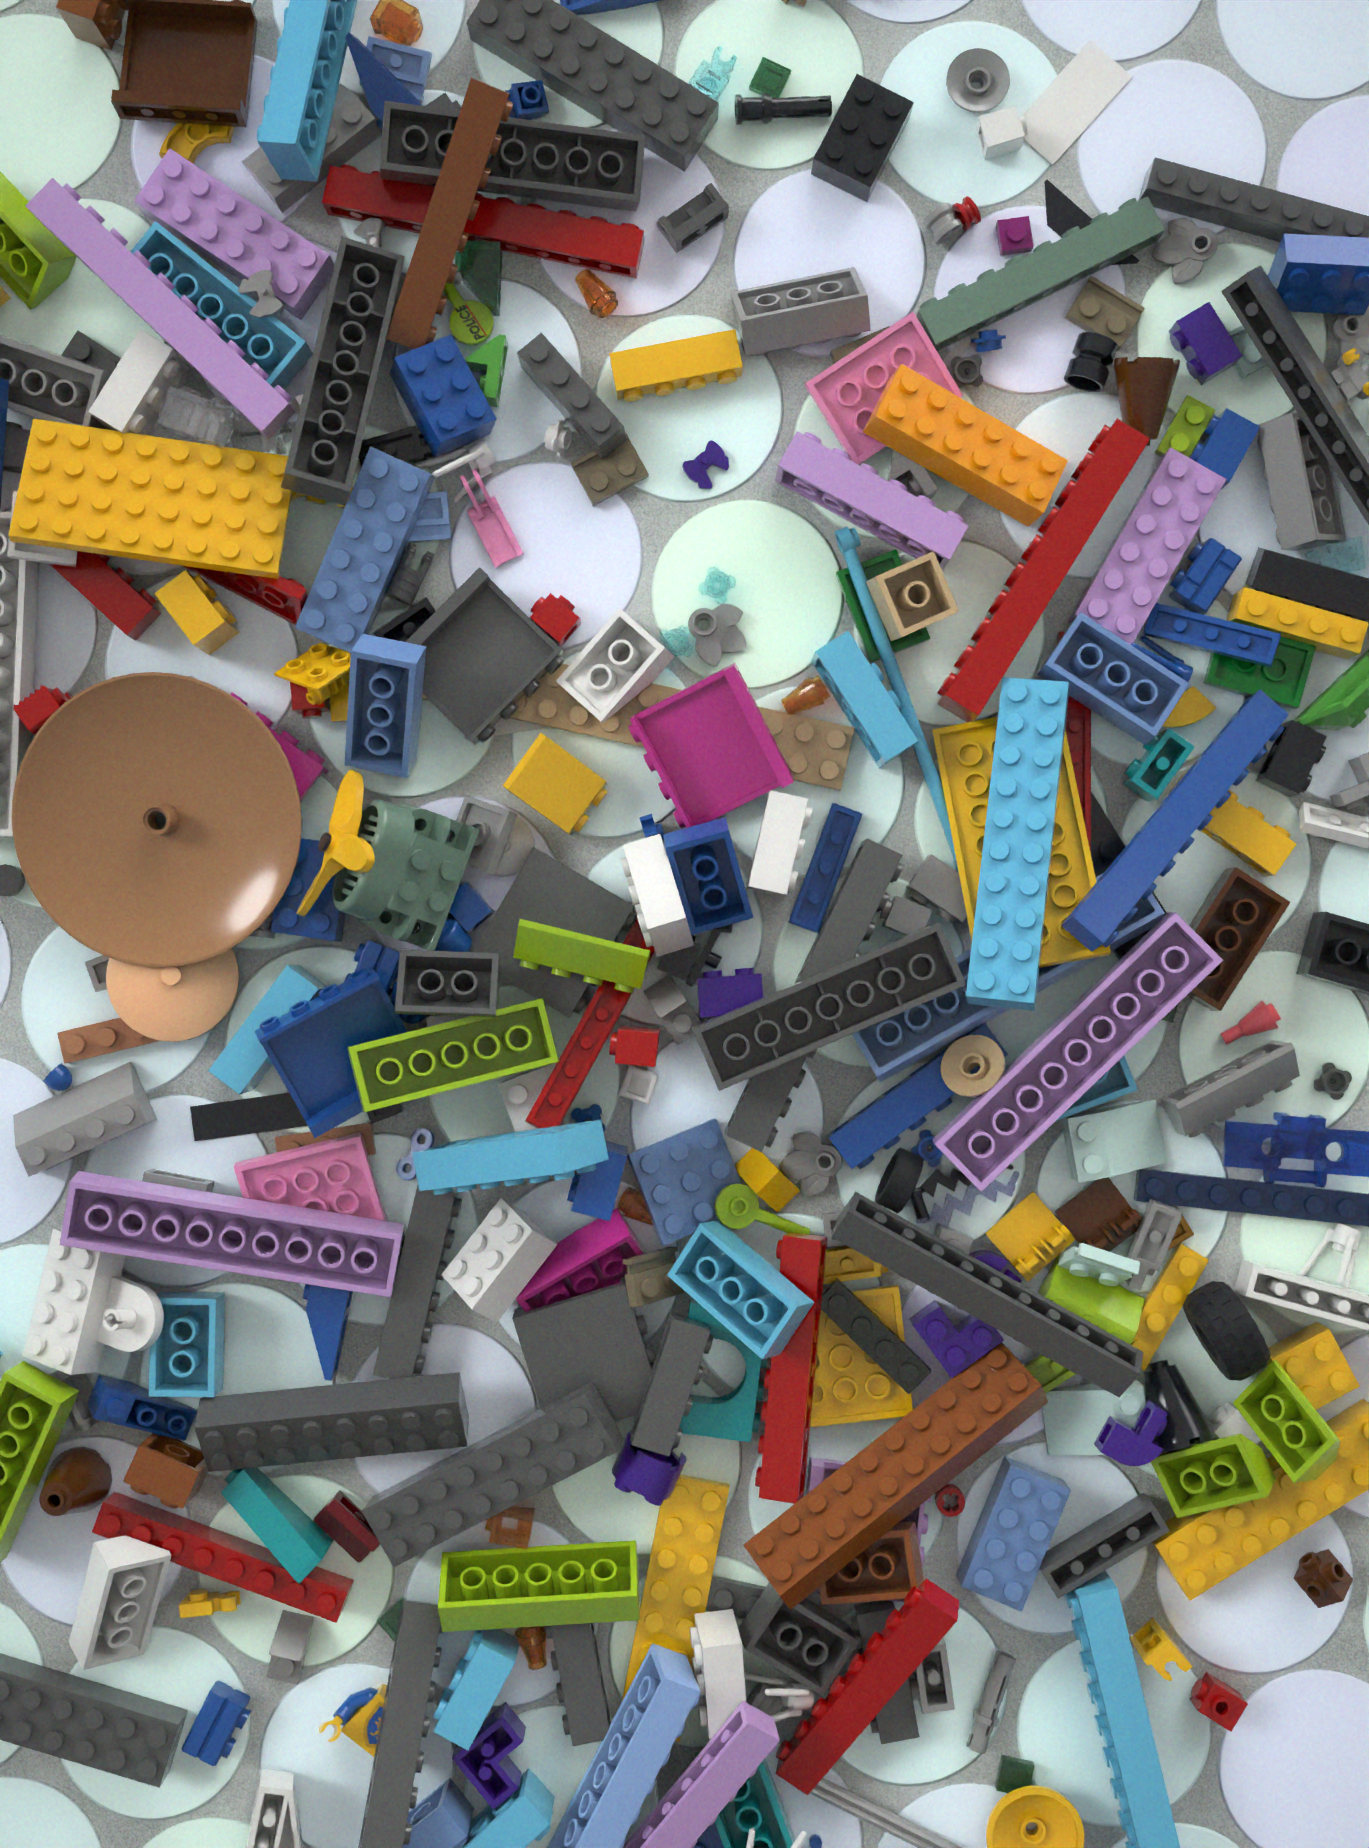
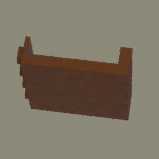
M124 0L128 9L120 86L119 90L112 89L111 103L119 118L247 127L258 23L252 4L241 0Z

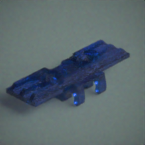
M1274 1112L1273 1119L1277 1120L1278 1125L1225 1121L1222 1166L1263 1169V1179L1266 1184L1283 1181L1311 1183L1316 1187L1324 1188L1327 1182V1174L1369 1177V1131L1326 1128V1119L1321 1115L1310 1114L1308 1117L1290 1116L1285 1112ZM1271 1137V1150L1265 1155L1262 1151V1143L1265 1139ZM1332 1142L1337 1143L1341 1148V1155L1335 1161L1329 1160L1326 1156V1147ZM1282 1158L1314 1160V1171L1282 1169L1279 1166H1281Z

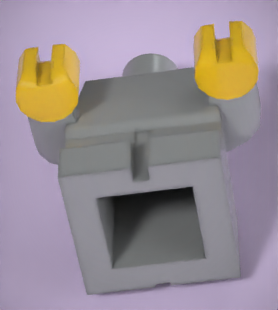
M1356 348L1345 352L1337 361L1338 369L1329 373L1347 402L1355 396L1362 400L1369 397V364L1360 365L1358 362L1360 354H1355Z

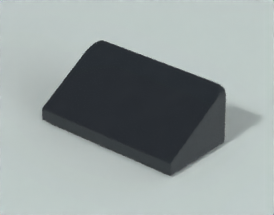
M423 597L373 631L372 634L377 637L406 642L436 611L427 597Z

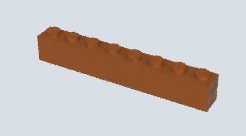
M473 77L470 79L386 339L411 349L419 348L434 340L437 328L433 327L432 323L435 314L442 316L448 298L442 295L446 282L452 284L458 265L453 264L456 251L463 253L469 236L468 233L463 232L467 219L474 221L480 203L474 198L478 186L485 188L491 170L485 167L489 154L496 156L502 136L496 134L500 120L507 123L513 105L512 102L507 100L508 92Z

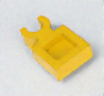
M208 1589L190 1591L179 1604L180 1618L213 1615L215 1611L237 1610V1605L241 1604L240 1591H229L219 1594V1591L208 1592Z

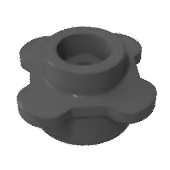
M975 354L964 358L956 356L952 359L953 379L959 389L965 385L979 387L983 383V376L980 374L982 358L979 355ZM965 369L970 370L968 375L964 374Z
M1327 1062L1322 1065V1073L1319 1079L1314 1081L1313 1085L1316 1091H1324L1330 1094L1333 1100H1339L1344 1096V1092L1352 1081V1075L1349 1071L1337 1069L1333 1063ZM1332 1078L1335 1079V1083H1334V1084H1331V1083H1330V1080H1331Z

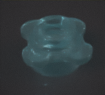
M713 566L708 569V575L705 581L699 584L698 590L701 595L712 597L715 603L724 604L727 601L729 590L735 587L736 580L732 575L728 576L720 571L718 567ZM719 583L720 587L715 588L714 584Z
M681 625L678 628L669 631L664 629L660 632L659 640L663 642V646L675 657L681 655L689 657L694 651L693 645L689 642L688 636L690 631L688 627ZM675 640L679 641L678 646H675L673 644Z

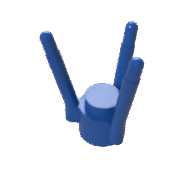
M1141 636L1140 640L1162 657L1135 643L1131 644L1154 661L1189 682L1193 673V667L1184 664V660L1175 657L1146 636Z

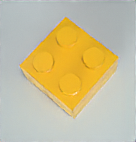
M184 570L154 593L191 643L208 655H211L240 633L234 626V623L238 621L227 606H223L219 600H214L218 594L208 581H204L199 574L194 577Z
M1315 1322L1268 1347L1270 1359L1267 1365L1277 1360L1315 1410L1360 1387L1330 1329L1319 1322Z

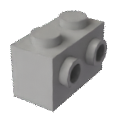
M942 1638L914 1671L915 1679L909 1680L912 1699L919 1701L922 1714L955 1709L945 1640Z

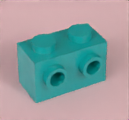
M1170 728L1159 732L1146 745H1143L1146 752L1140 760L1135 758L1124 772L1128 777L1123 782V785L1147 802L1159 798L1195 748V746Z

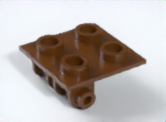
M1109 1177L1097 1179L1055 1211L1078 1244L1084 1243L1108 1252L1134 1234L1142 1220L1139 1213L1132 1209Z

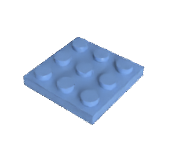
M716 1118L627 1154V1159L660 1244L663 1246L694 1233L700 1223L719 1220L716 1216L714 1205L720 1190L730 1184H741Z

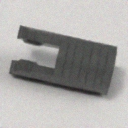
M410 541L386 591L387 596L408 606H412L435 555L427 551L422 556L417 571L408 567L416 553L417 547L416 544Z

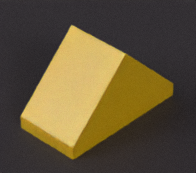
M751 1148L734 1165L739 1176L777 1213L800 1191L763 1152Z

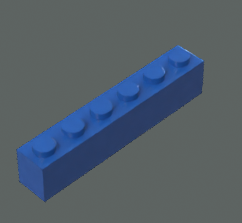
M986 1023L960 1037L968 1035L986 1036L998 1044L1004 1054V1058L1008 1055ZM948 1047L827 1134V1137L851 1169L856 1166L859 1169L867 1166L875 1159L873 1153L882 1147L885 1150L893 1147L901 1140L898 1136L908 1128L914 1131L927 1121L924 1116L934 1109L939 1112L953 1102L950 1097L955 1093L944 1083L940 1069L943 1055ZM974 1067L971 1074L977 1073L981 1067Z

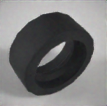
M901 1147L897 1149L880 1180L875 1195V1202L896 1213L901 1212L916 1187L923 1168L924 1159Z

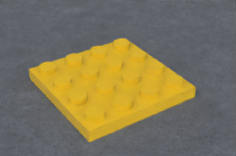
M898 1285L850 1290L905 1343ZM821 1310L810 1427L904 1417L913 1410L911 1393L908 1394Z

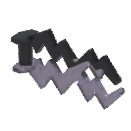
M1010 1164L1006 1169L1012 1170L1014 1167ZM952 1168L949 1176L946 1177L938 1169H935L920 1187L914 1189L910 1197L916 1215V1223L923 1224L932 1221L949 1227L953 1210L956 1209L970 1216L975 1197L979 1194L996 1203L998 1191L1012 1197L1019 1172H1013L1007 1186L994 1179L981 1192L962 1172ZM958 1180L967 1186L962 1201L947 1193L943 1208L934 1203L932 1213L928 1214L922 1193L926 1192L934 1198L937 1183L953 1192Z

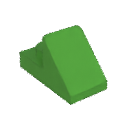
M501 334L465 358L472 372L486 374L481 375L479 387L492 407H499L508 351L506 335Z

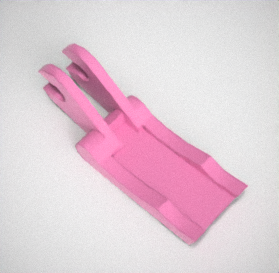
M474 469L472 470L473 475L486 501L480 504L477 503L464 475H462L460 479L474 507L466 511L496 568L524 553L495 496L490 498L477 470Z

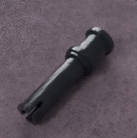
M762 93L761 97L742 98L741 94H736L734 99L736 125H741L743 121H762L763 124H768L772 119L831 117V95L771 98V95H768V93Z

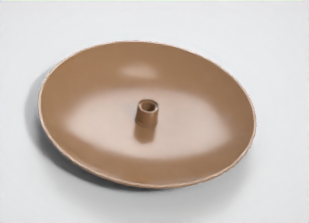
M144 672L113 677L96 683L66 701L48 718L30 743L19 768L12 799V829L17 857L24 877L43 909L66 933L87 948L117 961L138 966L174 967L197 963L215 957L242 942L263 924L283 897L293 876L301 844L302 815L297 783L290 763L272 732L254 712L226 691L210 683L173 673ZM159 812H162L166 817L164 828H160L156 823V816Z

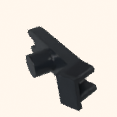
M732 924L712 930L685 984L693 987L704 964L714 969L717 968L722 956L711 950L721 932L732 933Z

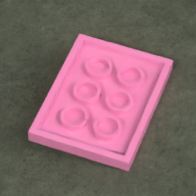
M911 312L804 384L843 450L850 456L849 460L858 465L886 447V445L863 433V430L888 380L900 364L907 366L956 396H963L914 312Z
M361 1132L239 1161L234 1165L243 1198L387 1221Z

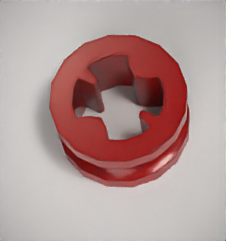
M964 197L962 204L955 203L952 205L954 217L960 219L963 224V230H969L971 223L978 224L981 222L980 212L970 197Z
M946 1484L935 1493L936 1506L943 1515L954 1517L962 1513L965 1508V1498L959 1487L954 1484ZM949 1493L951 1497L952 1493H955L957 1504L953 1507L948 1504V1507H944L945 1501L943 1496Z

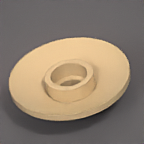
M968 1035L952 1043L944 1053L940 1067L941 1076L946 1086L960 1096L976 1097L983 1095L1002 1077L1005 1069L1004 1054L998 1044L986 1036ZM974 1067H981L977 1073L971 1074Z

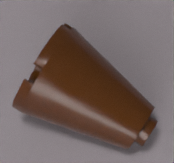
M1128 357L1115 358L1114 371L1122 422L1144 434L1150 440H1157L1177 377L1180 360L1163 357H1137L1134 361H1127Z
M87 1447L70 1448L59 1454L48 1469L40 1493L39 1502L43 1511L51 1516H61L86 1512L100 1505L109 1494L112 1484L111 1468L100 1457L101 1454Z

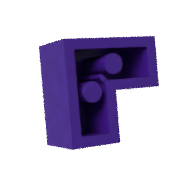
M935 1300L909 1318L914 1328L951 1379L1004 1341L994 1327L985 1324L970 1314L953 1326Z
M507 1702L484 1720L468 1751L455 1745L452 1760L493 1810L519 1789L522 1774L508 1754L523 1743L526 1726Z

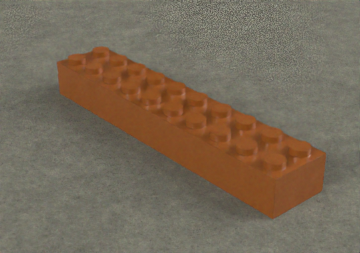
M1001 1342L949 1380L743 1546L791 1610L1047 1404L1048 1400L1042 1385Z

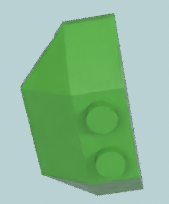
M1369 649L1307 706L1294 721L1311 729L1340 730L1348 726L1354 728L1367 717L1364 711L1369 708Z

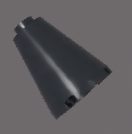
M1167 1359L1148 1364L1150 1371L1144 1372L1146 1403L1150 1400L1168 1413L1164 1431L1160 1436H1155L1153 1439L1163 1448L1161 1453L1190 1447L1192 1444L1197 1443L1196 1441L1198 1440L1204 1443L1215 1439L1216 1436L1213 1428L1176 1364L1169 1365Z

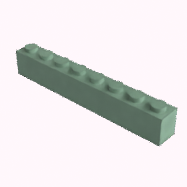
M1147 196L1139 201L1136 198H1132L1120 205L1118 211L1110 215L1104 212L1090 221V225L1082 229L1079 226L1071 228L1061 236L1062 239L1051 243L1050 240L1043 242L1033 250L1034 253L1024 258L1022 255H1017L1007 261L1004 268L996 272L994 269H989L976 278V282L968 286L965 283L959 284L948 292V296L940 300L934 297L922 303L916 317L935 349L939 351L1158 242L1165 229L1149 197Z

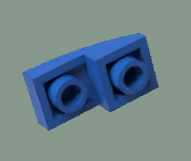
M542 80L513 83L510 90H505L509 93L507 100L513 103L509 117L532 120L549 113Z

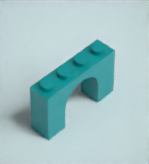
M690 1297L688 1318L707 1323L713 1339L723 1340L735 1346L742 1354L746 1366L742 1381L732 1392L720 1397L689 1395V1397L693 1398L692 1406L688 1416H682L679 1428L682 1429L683 1434L751 1442L752 1432L758 1433L760 1413H755L756 1400L762 1401L764 1392V1381H759L760 1368L766 1369L768 1358L762 1360L697 1301Z

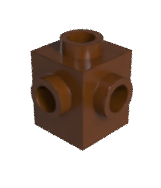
M1329 1549L1317 1553H1306L1299 1560V1567L1294 1575V1580L1317 1608L1344 1601L1353 1581V1578Z

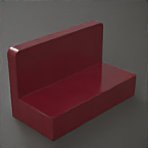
M340 1490L314 1518V1522L358 1563L362 1562L371 1551L374 1552L380 1545L362 1510Z

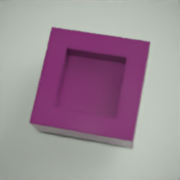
M1029 216L997 220L996 231L1000 256L1032 251L1034 246Z

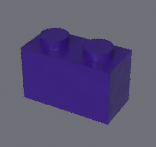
M1210 302L1177 320L1168 331L1172 346L1176 351H1181L1187 361L1186 367L1189 374L1194 379H1198L1201 385L1233 367L1242 357V354Z
M754 967L735 969L734 976H722V970L703 972V978L697 979L700 1018L721 1016L763 998L761 973L754 974Z

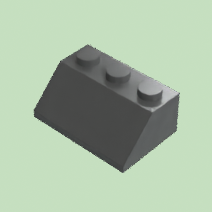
M400 950L395 1014L496 1017L501 975L499 953Z

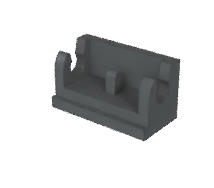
M712 183L705 186L706 188L699 195L667 217L663 215L656 222L657 227L676 254L728 218L729 205L724 201Z

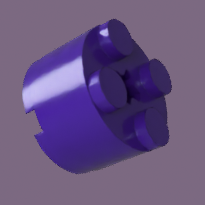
M630 1431L627 1433L612 1467V1474L616 1478L614 1486L626 1493H631L632 1491L644 1496L647 1502L661 1506L664 1500L671 1497L687 1461L686 1456L682 1452L680 1456H677L672 1452L674 1447H672L670 1456H665L633 1446L629 1437Z

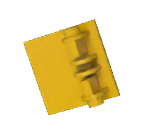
M324 643L312 645L307 652L296 659L288 661L284 667L274 673V676L306 687L308 690L306 694L308 702L312 705L322 704L331 697V694L335 695L338 690H342L349 684L351 653Z
M1033 1191L985 1233L1027 1282L1075 1241L1072 1233L1061 1224Z

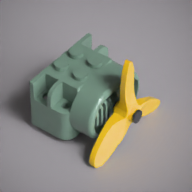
M349 770L342 779L336 795L329 823V833L325 832L319 841L318 850L324 852L322 867L305 894L296 914L305 916L325 885L335 875L332 897L337 910L355 916L358 922L377 932L417 945L428 951H435L480 829L462 824L420 807L404 803L394 805L380 799L370 802L362 810L363 777L361 773Z

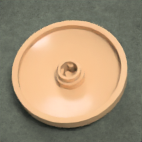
M232 948L215 957L197 963L174 967L138 966L109 958L106 971V985L115 1011L129 1027L148 1038L165 1042H180L204 1035L215 1028L226 1017L238 993L239 967Z

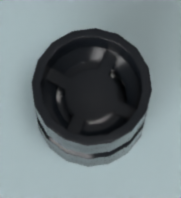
M1080 333L1072 352L1076 358L1069 361L1064 375L1065 382L1083 391H1103L1109 375L1107 367L1113 363L1118 348L1117 343L1111 338L1098 333Z

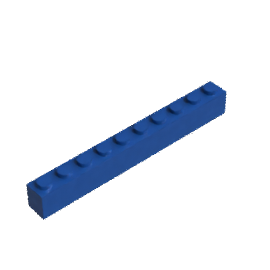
M1260 689L1249 697L1061 926L1091 952L1101 945L1105 948L1108 947L1119 934L1115 930L1121 922L1126 924L1138 911V908L1134 905L1140 898L1142 900L1147 899L1156 889L1157 885L1154 883L1159 875L1164 877L1174 867L1176 862L1173 860V857L1177 852L1180 854L1184 853L1194 842L1195 839L1191 837L1196 829L1201 831L1213 818L1209 814L1214 807L1219 809L1231 796L1228 789L1232 784L1235 786L1239 785L1249 774V771L1246 769L1249 763L1255 764L1266 753L1267 749L1263 747L1268 740L1273 742L1283 732L1285 728L1281 724L1289 714Z

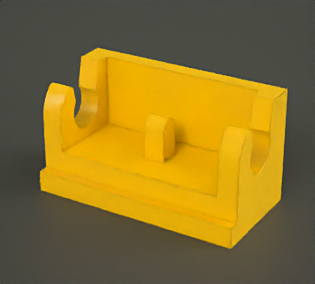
M1153 1617L1130 1637L1131 1643L1148 1666L1151 1664L1165 1680L1172 1681L1170 1673L1165 1670V1665L1169 1661L1176 1662L1178 1668L1185 1673L1193 1667L1177 1644Z

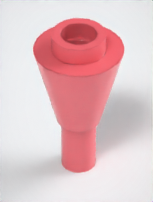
M1261 1001L1237 1025L1222 1032L1220 1035L1227 1045L1244 1035L1250 1036L1278 1029L1276 1022L1281 1020L1272 1003L1265 1005Z

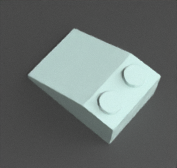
M1156 1099L1082 1111L1061 1119L1071 1179L1079 1183L1113 1177L1167 1163Z
M1135 1380L1120 1398L1101 1389L1094 1383L1059 1387L1047 1392L1045 1395L1048 1403L1042 1407L1048 1455H1105L1098 1450L1094 1442L1109 1415L1133 1428L1146 1405L1143 1385Z

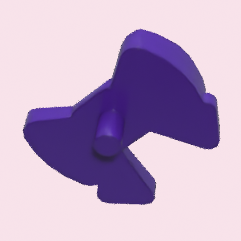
M710 440L706 445L705 451L699 454L695 460L684 461L682 468L685 475L691 481L698 483L700 489H711L713 485L706 470L711 465L727 471L729 469V460L725 456L723 449L715 441Z

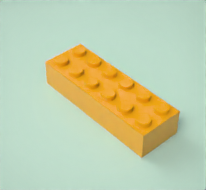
M900 364L888 380L863 430V433L1027 527L1045 512L1068 460L903 364Z

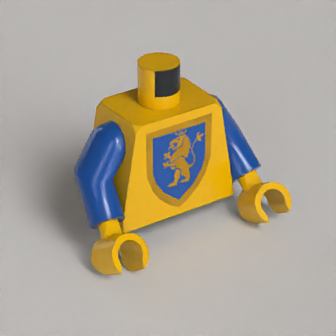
M382 1684L377 1689L369 1687L349 1695L333 1714L334 1719L325 1721L319 1726V1733H322L328 1725H331L334 1728V1733L327 1742L337 1740L342 1732L374 1757L387 1685Z

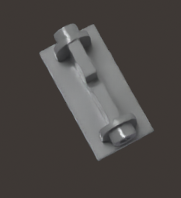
M57 1370L49 1374L79 1390L69 1414V1419L76 1433L79 1431L83 1432L101 1421L93 1419L87 1405L93 1389L86 1373L69 1375Z

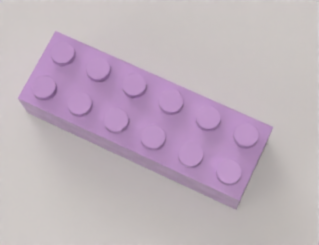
M170 148L134 200L145 217L153 222L156 221L172 235L241 281L243 279L248 280L251 275L258 271L270 270L273 273L271 285L275 297L284 304L286 311L300 320L305 316L332 276L334 262L328 253Z
M796 432L778 464L776 482L915 559L934 551L942 571L944 570L969 526L963 523V517L953 511L943 512L936 508L935 502L926 496H914L907 492V487L897 480H885L878 476L879 472L868 464L862 463L861 466L849 460L850 456L843 450L827 448L821 444V439L814 434Z
M1170 447L1157 463L1067 622L1071 623L1081 612L1131 645L1226 479Z

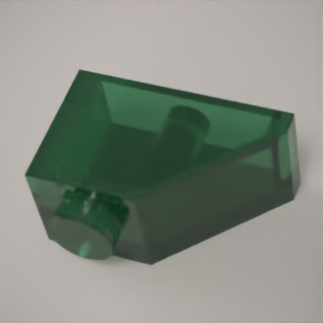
M467 241L463 253L456 252L455 264L458 265L457 272H460L466 287L481 303L490 309L493 316H500L503 262L500 242Z

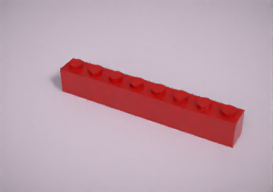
M789 1232L783 1235L782 1240L779 1239L777 1243L776 1258L780 1259L779 1272L814 1301V1304L781 1354L771 1357V1368L767 1369L765 1374L764 1388L769 1390L768 1401L764 1402L762 1406L761 1421L766 1423L765 1433L761 1434L758 1444V1453L762 1454V1466L758 1467L755 1477V1486L760 1487L759 1498L795 1504L804 1497L828 1237Z
M115 1491L103 1501L92 1533L108 1539L126 1535L163 1548L171 1553L170 1562L337 1623L344 1610L354 1582L353 1579L316 1566L299 1584L268 1548Z
M927 1578L918 1588L912 1587L906 1595L904 1605L900 1610L894 1609L888 1616L885 1628L880 1633L876 1631L871 1636L862 1655L858 1653L853 1657L849 1664L848 1672L843 1677L839 1675L834 1680L825 1699L820 1697L812 1709L811 1716L807 1720L803 1718L798 1723L791 1740H784L776 1752L778 1763L775 1774L808 1796L957 1622L959 1600Z

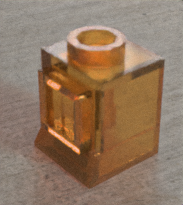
M379 0L369 18L374 34H383V37L394 43L411 46L413 42L416 43L420 39L423 32V23L419 9L403 0Z
M512 1506L488 1518L485 1531H490L489 1543L527 1549L535 1508ZM503 1517L518 1519L517 1529L501 1527Z

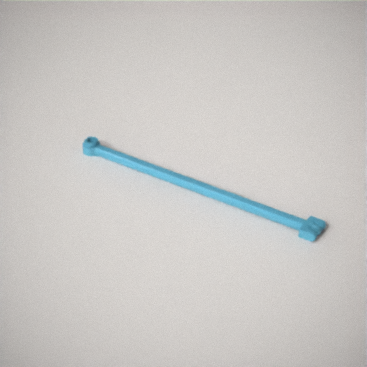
M844 527L835 531L837 544L845 559L892 691L901 703L899 710L919 740L913 746L951 850L955 869L959 872L943 787L883 622L866 584L867 579L856 551V547L861 546L858 533L855 528L849 529Z

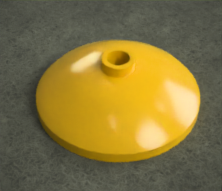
M1024 1786L1006 1794L992 1809L986 1825L987 1848H1084V1828L1076 1808L1064 1795L1044 1786ZM1031 1822L1036 1823L1034 1829H1026L1027 1824Z

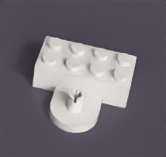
M53 1229L22 1356L66 1374L76 1375L98 1372L104 1344L124 1352L141 1351L152 1346L160 1336L163 1328V1307L159 1297L152 1289L121 1277L126 1255L59 1245L62 1229Z

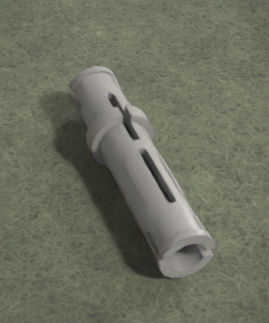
M996 1651L981 1702L973 1713V1727L966 1742V1746L969 1749L981 1754L986 1753L993 1728L998 1725L999 1718L997 1716L1016 1661V1658L1003 1651Z

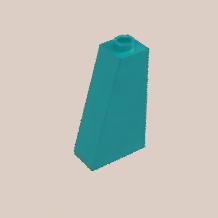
M258 1468L232 1470L224 1479L228 1485L221 1494L294 1580L300 1584L323 1559L334 1540Z

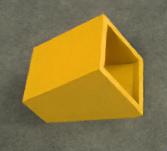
M542 733L538 735L503 784L507 791L569 835L574 830L579 833L590 818L586 815L592 805L598 807L608 793L604 789L607 782Z

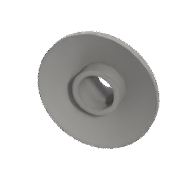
M973 48L960 53L950 64L946 76L947 91L953 102L960 108L974 113L987 112L997 107L1006 97L1010 86V74L1004 60L993 51L983 48ZM978 82L982 88L975 89L971 86V83Z

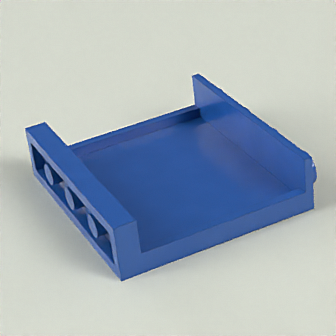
M372 967L369 969L362 968L349 975V980L338 986L337 984H332L325 987L319 992L320 996L309 1002L303 1000L294 1004L289 1009V1013L279 1018L277 1016L268 1018L259 1025V1029L255 1030L259 1042L265 1049L314 1138L363 1112L347 1048L407 1032L399 1015L395 1014V1008L381 984L378 974Z

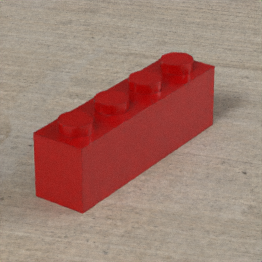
M77 551L76 567L50 564L124 634L135 641L161 614L154 606L157 600L143 588L138 592L131 585L134 579L121 567L114 570L107 563L111 559L108 555Z
M622 1025L618 1032H614L611 1035L609 1055L615 1056V1063L655 1067L658 1057L660 1029Z

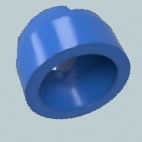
M61 1063L45 1077L43 1082L52 1090L64 1091L72 1083V1074Z

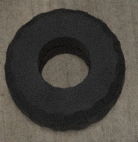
M1211 1281L1187 1295L1183 1304L1186 1317L1201 1345L1227 1379L1241 1381L1267 1366V1362L1270 1359V1351L1265 1339L1245 1305L1228 1284Z

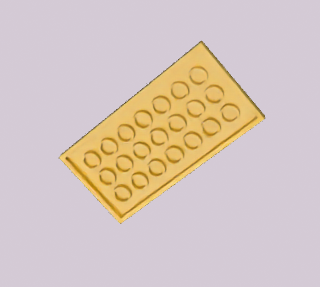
M33 419L8 536L11 542L278 579L293 493L291 490L281 488L288 456L128 432L123 434L114 430Z
M998 716L932 729L971 941ZM1066 731L1040 967L1111 955L1110 945L1106 948L1101 945L1091 952L1061 926L1096 883Z

